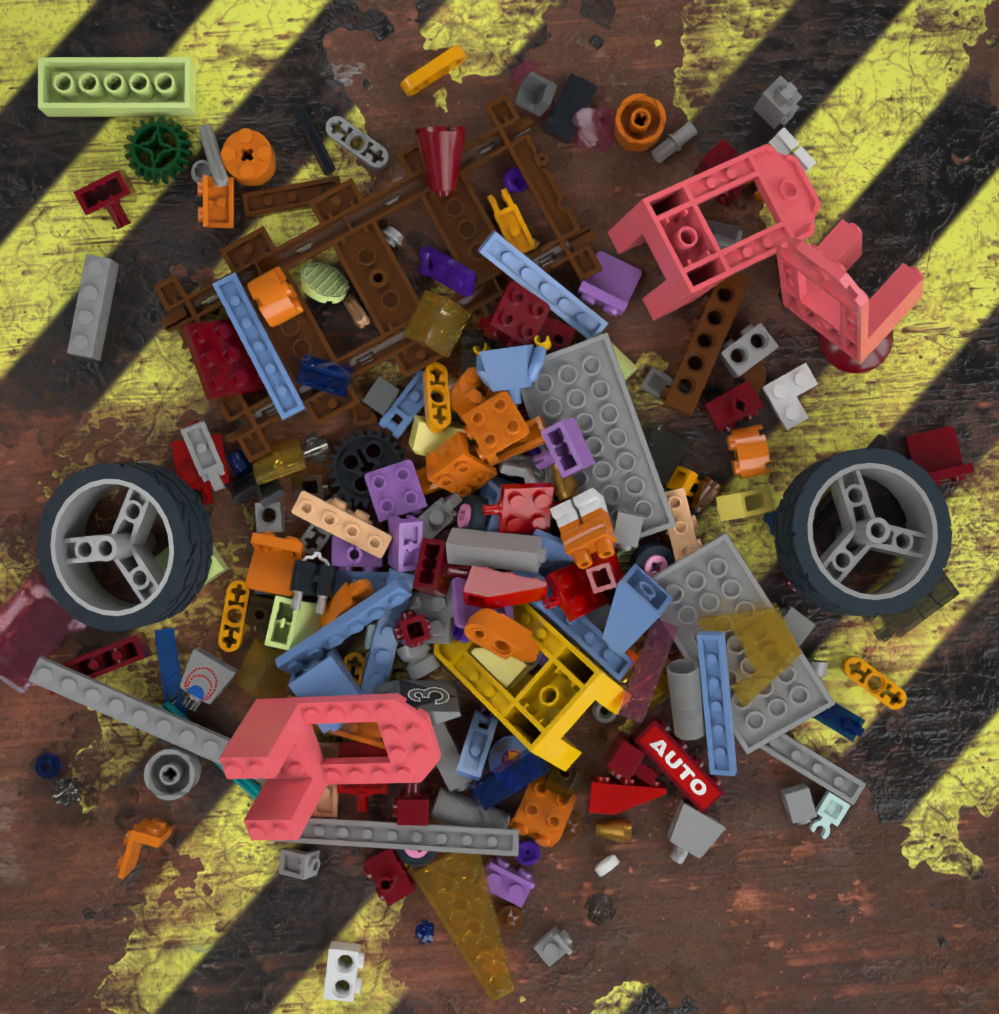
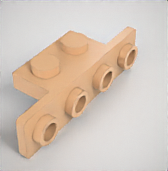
M684 488L665 492L676 522V526L668 528L675 562L702 546L701 539H696L694 530L698 529L695 514H690Z
M306 491L300 493L292 509L294 515L378 558L383 557L392 540V535L372 526L374 521L369 519V514L359 509L355 512L347 508L348 504L338 498L324 501Z

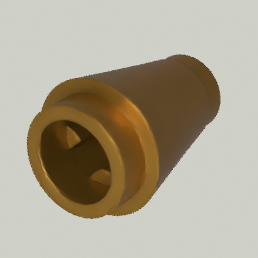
M556 464L552 465L555 496H558L559 501L569 500L579 495L577 491L579 487L573 476L570 475L562 478Z
M626 819L597 821L596 836L622 844L624 842H631L632 822L626 821Z

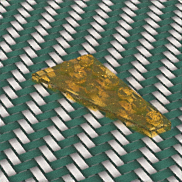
M448 852L415 871L413 877L490 1000L494 1002L512 992L515 986L481 854Z

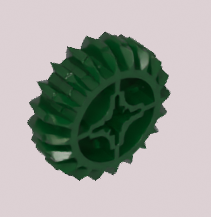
M149 116L148 124L140 120L141 127L139 129L132 126V130L135 133L134 136L127 135V139L131 143L124 145V148L129 151L125 154V158L131 161L128 164L129 168L135 170L137 177L143 176V180L147 183L153 180L155 185H159L162 178L165 184H169V177L178 181L176 173L180 172L184 175L186 171L182 168L183 165L191 166V162L186 159L193 156V152L189 150L193 146L192 142L187 140L189 134L186 131H182L183 127L179 123L174 125V121L171 118L165 122L163 116H159L156 122L153 117ZM165 133L175 137L177 148L167 144ZM153 135L150 141L145 142L150 136ZM158 147L163 148L162 152L159 151L160 154L155 153ZM141 153L151 157L153 168L143 164ZM173 159L168 165L165 166L167 160Z

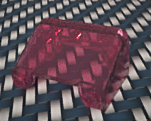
M37 571L30 575L0 610V680L21 694H24L28 688L32 689L36 685L28 680L39 657L47 658L69 632L72 634L77 631L81 632L87 626L68 614V611L60 606L51 595L44 580L45 576Z

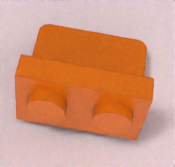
M506 391L495 395L461 415L467 424L463 427L465 433L470 440L475 438L479 445L475 447L477 454L482 461L487 459L491 466L500 461L496 453L527 436L530 432Z
M461 431L448 438L442 445L425 457L428 481L453 494L457 493L461 498L471 495L497 476L496 468L469 454L467 434Z
M261 531V534L253 532L250 542L254 547V552L245 581L246 587L265 593L289 598L293 597L294 592L289 591L294 560H303L306 550L303 543L300 542V539L286 536L283 539L267 531Z
M534 775L508 825L513 827V829H519L520 835H528L534 838L539 845L552 848L563 834L577 797L573 794L567 800L543 788L542 785L545 779L539 775Z
M144 818L140 823L135 824L132 830H128L123 845L127 846L125 854L120 856L116 867L117 870H120L118 878L124 879L135 868L142 844L159 848L171 836L173 826L168 825L167 821L163 819L153 818L151 820Z

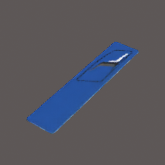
M174 628L156 630L155 639L164 701H170L187 717L186 707L183 705L185 701L183 689L180 688L181 673Z

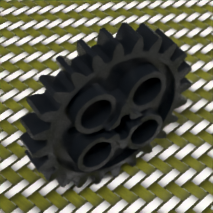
M369 428L367 435H364L362 430L359 429L357 437L349 432V441L340 438L343 446L334 445L333 448L337 455L330 454L329 458L334 463L327 465L328 469L334 471L328 475V478L336 479L331 485L332 489L340 487L337 496L340 497L346 494V503L353 499L354 507L357 508L360 502H362L365 510H367L369 503L373 502L368 489L366 491H359L355 487L359 480H365V475L368 473L367 471L362 472L364 465L357 454V450L360 449L369 467L374 466L372 471L408 460L400 458L405 451L404 449L396 450L399 442L395 441L391 444L390 434L382 438V430H379L375 436L372 434L371 428ZM371 447H377L381 453L378 457L371 458L366 454L367 450ZM348 458H355L358 461V465L354 469L346 468L344 463Z

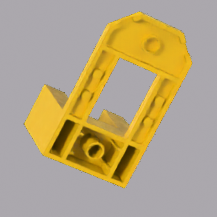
M528 603L512 606L513 619L533 632L531 639L537 642L540 651L549 660L516 697L471 654V651L478 644L471 640L467 643H462L455 640L453 636L451 644H434V654L530 752L563 771H566L582 753L564 734L596 700L616 715L632 697L618 682H615L592 659L571 644Z

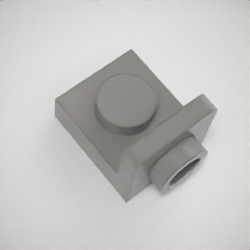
M288 847L281 849L279 874L302 880L317 875L320 867V851L314 849L305 852Z
M555 926L533 945V948L550 967L564 954L570 955L573 952L571 945L573 940L565 930L560 931Z

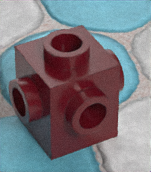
M414 609L401 612L400 617L394 619L393 634L396 641H400L401 644L414 648L423 645V641L431 639L429 633L431 625L428 617L424 616L423 613L415 612ZM412 624L413 629L408 632L406 625Z

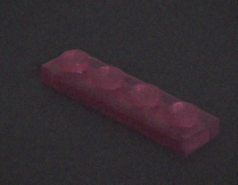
M658 619L652 624L620 706L619 715L642 724L678 627Z

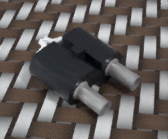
M314 552L312 556H305L303 560H294L289 591L294 592L291 606L293 610H300L302 594H310L311 596L318 597L315 613L324 615L327 598H332L337 568L330 566L329 561L322 558L320 552ZM318 554V559L324 562L326 565H318L313 562H308L306 560L314 559L317 557Z

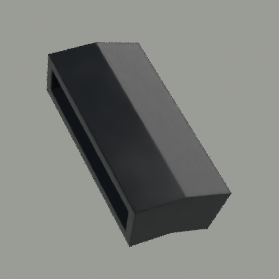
M571 73L542 127L544 134L567 145L598 87Z

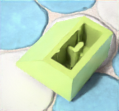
M276 595L264 645L290 650L320 630V614L315 613L317 602L302 599L300 610L291 609L293 597Z

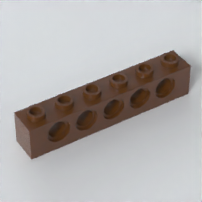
M735 273L713 287L709 296L704 295L699 305V308L702 309L700 317H695L689 328V331L693 332L690 340L685 339L679 353L683 354L680 363L675 362L669 376L673 377L670 386L665 385L660 395V399L663 400L661 407L686 418L692 416L751 278ZM724 292L728 296V302L720 301L717 293ZM709 314H713L718 318L717 325L709 323L707 319ZM698 337L707 338L709 346L701 347L698 344ZM689 359H695L699 363L698 370L689 368ZM678 382H686L689 385V392H681L678 389Z

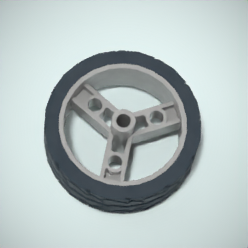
M861 448L849 450L811 464L809 468H805L792 480L783 493V499L780 500L775 514L774 537L776 540H774L777 559L785 576L797 592L809 602L838 615L878 616L900 612L916 604L917 599L920 601L935 587L943 574V568H946L951 552L952 530L950 526L952 524L949 508L941 490L936 487L937 484L929 474L911 459L886 449ZM862 476L877 481L893 494L905 513L908 529L889 525L886 520L875 517ZM830 487L841 525L835 532V541L819 558L813 541V519L815 509L822 494ZM849 492L852 494V501L848 497ZM854 507L856 508L860 521H856L853 511ZM896 538L899 540V546L896 544ZM856 547V548L853 549L851 552L846 549V548ZM868 550L905 558L901 569L895 577L881 589L872 593H859L840 583ZM836 556L840 559L839 566L836 564Z
M137 462L102 463L86 467L83 472L80 470L66 478L54 491V497H50L43 510L38 529L40 535H37V555L41 573L45 576L44 580L51 595L60 606L68 611V614L85 625L100 630L121 632L165 621L167 618L169 619L184 611L196 598V593H200L208 579L212 564L211 556H213V533L210 520L195 491L187 482L183 481L181 477L169 469L151 463ZM120 485L129 487L112 533L85 536L87 522L97 502L107 492ZM157 513L163 519L168 534L169 557L165 573L152 554L156 547V540L150 530ZM134 524L133 531L130 532V529H131L132 525ZM114 560L142 603L132 604L120 600L107 592L95 578L88 562Z

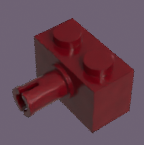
M124 169L117 170L73 192L85 215L93 214L101 209H107L117 230L131 224L120 203L122 202L121 199L136 193Z
M748 380L703 405L702 408L716 432L723 430L724 433H727L737 427L736 421L742 418L748 421L759 415L758 409L762 408L763 404Z
M422 539L413 588L423 594L447 597L451 577L468 578L472 566L449 564L447 562L446 540Z
M621 733L617 735L603 757L606 767L609 769L608 772L620 780L622 777L629 780L634 774L651 786L659 774L658 771L642 762L645 756L644 751L635 742Z
M405 783V790L401 789L399 797H395V802H393V817H397V825L428 826L431 810V790H420V783Z
M380 848L366 856L365 866H363L364 872L370 880L373 879L377 885L375 889L382 902L385 900L388 906H391L415 892L416 883L404 862L398 857L395 849Z

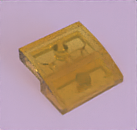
M300 437L272 447L273 452L253 461L254 476L258 485L306 468L305 453Z

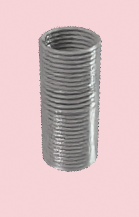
M692 659L675 660L667 666L674 734L683 740L699 739L706 733L700 665Z
M440 787L430 813V818L449 823V825L507 828L510 812L496 809L494 806L483 804V802L480 803V801H475V799L473 800Z

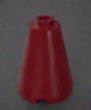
M432 126L414 129L430 192H435L436 197L451 196V191H456L466 127L455 126V129H450L447 126Z

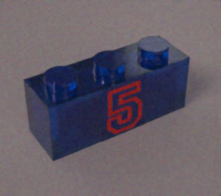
M525 749L488 772L479 781H475L467 787L479 808L487 811L550 770L544 759Z

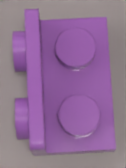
M490 856L477 882V886L522 908L530 890L535 886V878L526 869L519 868L517 870L511 867L510 862L502 857L495 859Z

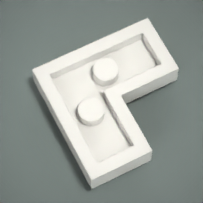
M806 363L762 388L785 431L809 418L797 398L798 395L818 385Z
M520 454L498 464L500 473L507 476L524 477L525 483L551 482L553 484L548 468L539 470L535 466L543 462L544 459L534 463L532 456Z

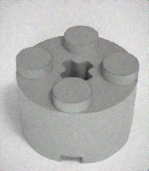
M169 745L154 754L146 764L144 770L145 784L160 799H178L197 784L201 775V764L197 754L177 745ZM170 768L177 772L176 776H174L173 772H169Z

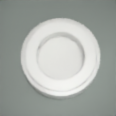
M611 854L597 864L594 870L601 877L616 867L620 861L615 855Z

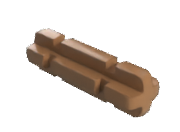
M349 293L347 297H344L343 303L357 326L364 328L365 325H369L370 320L355 295Z

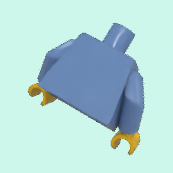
M536 335L534 337L535 348L534 345H524L492 350L485 342L484 349L481 351L477 345L474 346L473 351L477 355L476 374L487 387L491 388L492 392L505 390L514 404L522 403L520 388L531 387L533 382L536 381L543 366L546 351L551 348L549 336H546L545 342L540 343V337Z

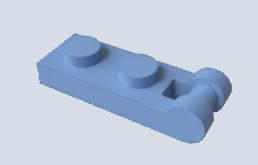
M423 370L414 376L378 423L383 429L388 428L393 432L392 436L396 439L403 435L414 420V416L418 415L424 407ZM396 414L403 418L400 424L392 420Z
M478 709L474 711L455 771L456 774L479 781L498 723V718L495 715L487 716ZM479 723L488 726L487 730L478 727Z

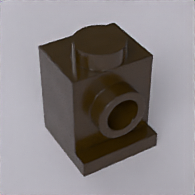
M321 475L291 477L294 505L302 491L314 492L312 495L322 500L328 498L327 483H322Z
M252 594L246 624L251 625V630L265 633L269 626L275 598L261 594ZM258 610L264 612L265 616L263 619L257 617L256 613Z
M548 762L542 773V776L545 777L542 787L569 800L577 791L584 769L579 768L578 770L570 766L566 771H563Z

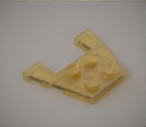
M778 606L750 609L736 613H720V615L714 616L705 615L697 618L703 631L726 632L733 629L755 674L732 684V688L742 707L750 703L802 654Z

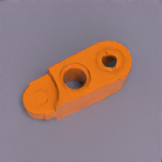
M362 579L348 586V583L345 582L326 604L324 615L319 616L321 628L373 595L372 583L369 580Z
M489 608L480 609L470 616L464 629L468 639L505 660L512 656L520 661L534 662L540 651L537 642L531 639L533 632L503 613L499 614Z

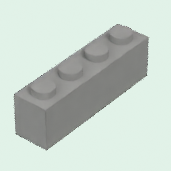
M86 254L67 350L68 354L101 361L119 264L112 259Z

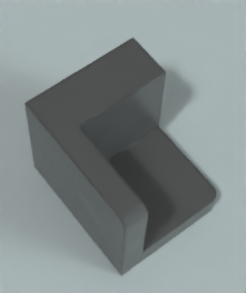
M531 71L521 82L514 102L540 117L551 105L557 85Z
M379 376L362 401L384 416L390 409L389 406L399 393V390Z

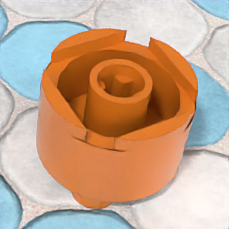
M633 94L624 99L617 109L613 122V132L619 144L630 152H641L652 148L660 139L665 127L666 113L664 107L657 99H653L647 96V94ZM635 120H638L639 123H644L643 126L635 124Z
M243 128L233 133L223 145L221 150L223 164L230 175L241 185L260 186L268 182L274 175L276 170L275 152L268 140L259 132ZM248 156L253 157V160L249 161L246 158Z
M280 266L247 283L253 299H256L259 305V310L273 328L304 311L298 298H296L298 295L291 283H287L286 276Z
M470 367L449 390L450 409L453 413L456 411L461 417L460 420L465 423L461 415L505 390L492 392L491 388L487 387L476 374V367Z
M761 424L731 430V435L726 437L728 450L734 451L735 460L731 461L733 475H739L740 479L771 473V468L766 469L765 463H770L765 434L760 435L758 431L763 429Z

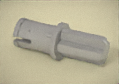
M688 121L674 134H668L667 139L652 150L653 159L661 163L675 151H680L682 149L681 146L698 134L694 125Z

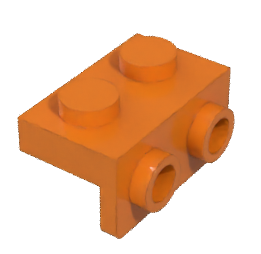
M203 175V181H198V196H203V207H198V222H203V228L234 229V177H228V185L226 187H217L212 176Z

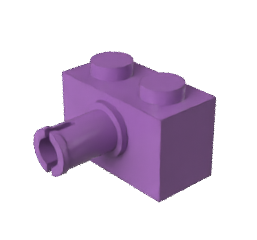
M574 417L561 420L541 431L548 450L533 457L534 463L544 459L543 462L535 465L539 470H543L555 463L562 478L596 464Z
M332 536V566H338V571H353L354 566L363 567V571L377 572L378 567L384 566V555L382 558H378L337 536Z

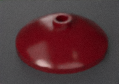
M893 329L861 364L820 333L818 334L819 346L825 359L836 369L852 374L865 373L878 367L889 355L893 344Z

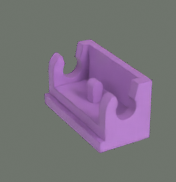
M396 515L389 516L388 534L392 535V540L388 545V564L397 572L416 570L423 539V521L411 515H406V519H401Z

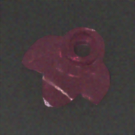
M604 106L597 107L594 110L586 107L577 111L572 117V122L580 128L576 137L578 147L580 149H588L597 144L602 152H606L613 141L611 131L614 123L613 112ZM599 116L603 119L602 124L600 123Z

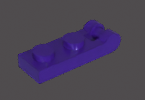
M425 246L420 248L419 256L422 258V261L418 268L419 274L432 277L464 297L473 295L476 272L432 247Z

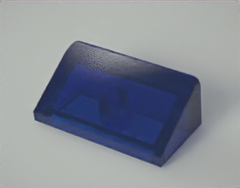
M306 354L300 363L297 384L345 398L354 369Z

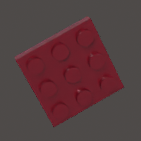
M230 319L186 324L182 328L206 399L267 390Z

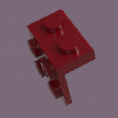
M515 281L507 284L493 315L481 318L477 327L484 331L483 334L487 338L498 340L504 344V348L533 345L534 337L539 334L550 311V306Z
M953 426L910 435L906 438L910 459L923 468L937 486L943 485L942 480L951 478V482L967 479L966 474L974 473L972 462L963 463L956 430Z

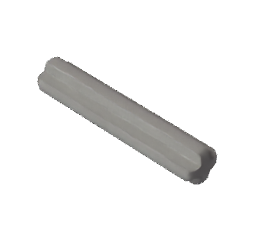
M210 124L201 125L199 127V134L214 184L217 187H226L228 185V176L213 127Z

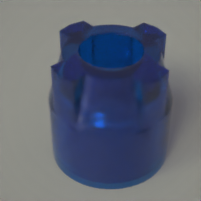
M238 449L226 457L236 476L246 473L253 467V464L249 462L243 450Z

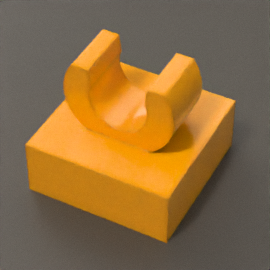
M677 465L666 487L670 490L684 488L686 496L692 497L694 493L690 492L691 487L694 483L697 485L700 483L697 479L698 474Z

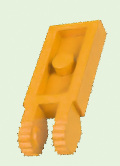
M507 189L500 190L502 199L507 205V208L501 211L497 206L496 199L492 195L487 196L488 203L494 213L493 217L503 238L525 256L536 251L537 247Z

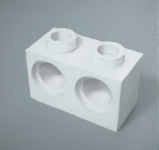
M331 942L328 951L323 999L353 1002L355 994H360L362 978H357L358 969H363L365 953H360L361 944ZM349 955L353 961L351 963H344L340 956ZM339 980H345L349 983L350 986L347 988H342L338 985L337 982Z

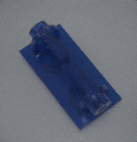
M836 702L835 705L813 717L852 742L856 736L861 737L865 731L862 727L865 720Z

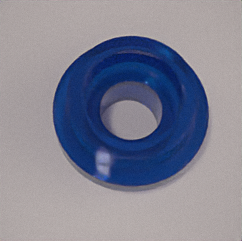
M51 753L41 755L35 763L37 774L45 779L55 777L61 770L60 759ZM45 762L51 765L50 771L44 768Z
M422 919L421 923L416 925L415 939H418L420 945L431 943L434 936V923L428 922V919Z

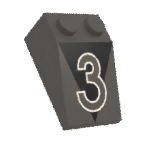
M398 679L375 687L376 694L398 693L407 699L406 703L416 710L420 707L429 713L432 726L461 716L455 681Z

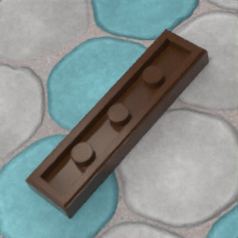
M335 176L241 193L245 216L247 219L311 208L308 201L341 184L340 177Z

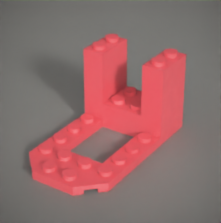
M765 144L642 199L608 231V234L618 254L647 242L666 278V281L642 298L654 321L695 301L727 277L776 254L775 244L782 236L801 240L811 237L814 234L816 226L814 221L816 214L819 212L821 202L798 158L790 154L785 156L776 152L774 147ZM754 180L776 224L721 250L698 205Z
M842 219L818 246L815 244L809 245L804 240L782 236L775 244L783 306L860 364L922 297L924 282L922 273L916 267H909L902 263L870 300L868 299L867 294L858 287L846 272L862 255V231L852 222L847 223Z
M398 693L256 699L219 757L227 779L267 778L243 820L251 841L299 840L328 784L421 783L441 757L429 713L420 707L416 710L406 703L407 699ZM377 722L388 757L323 758L312 724Z

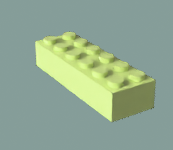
M38 57V108L48 117L196 116V66L190 57Z

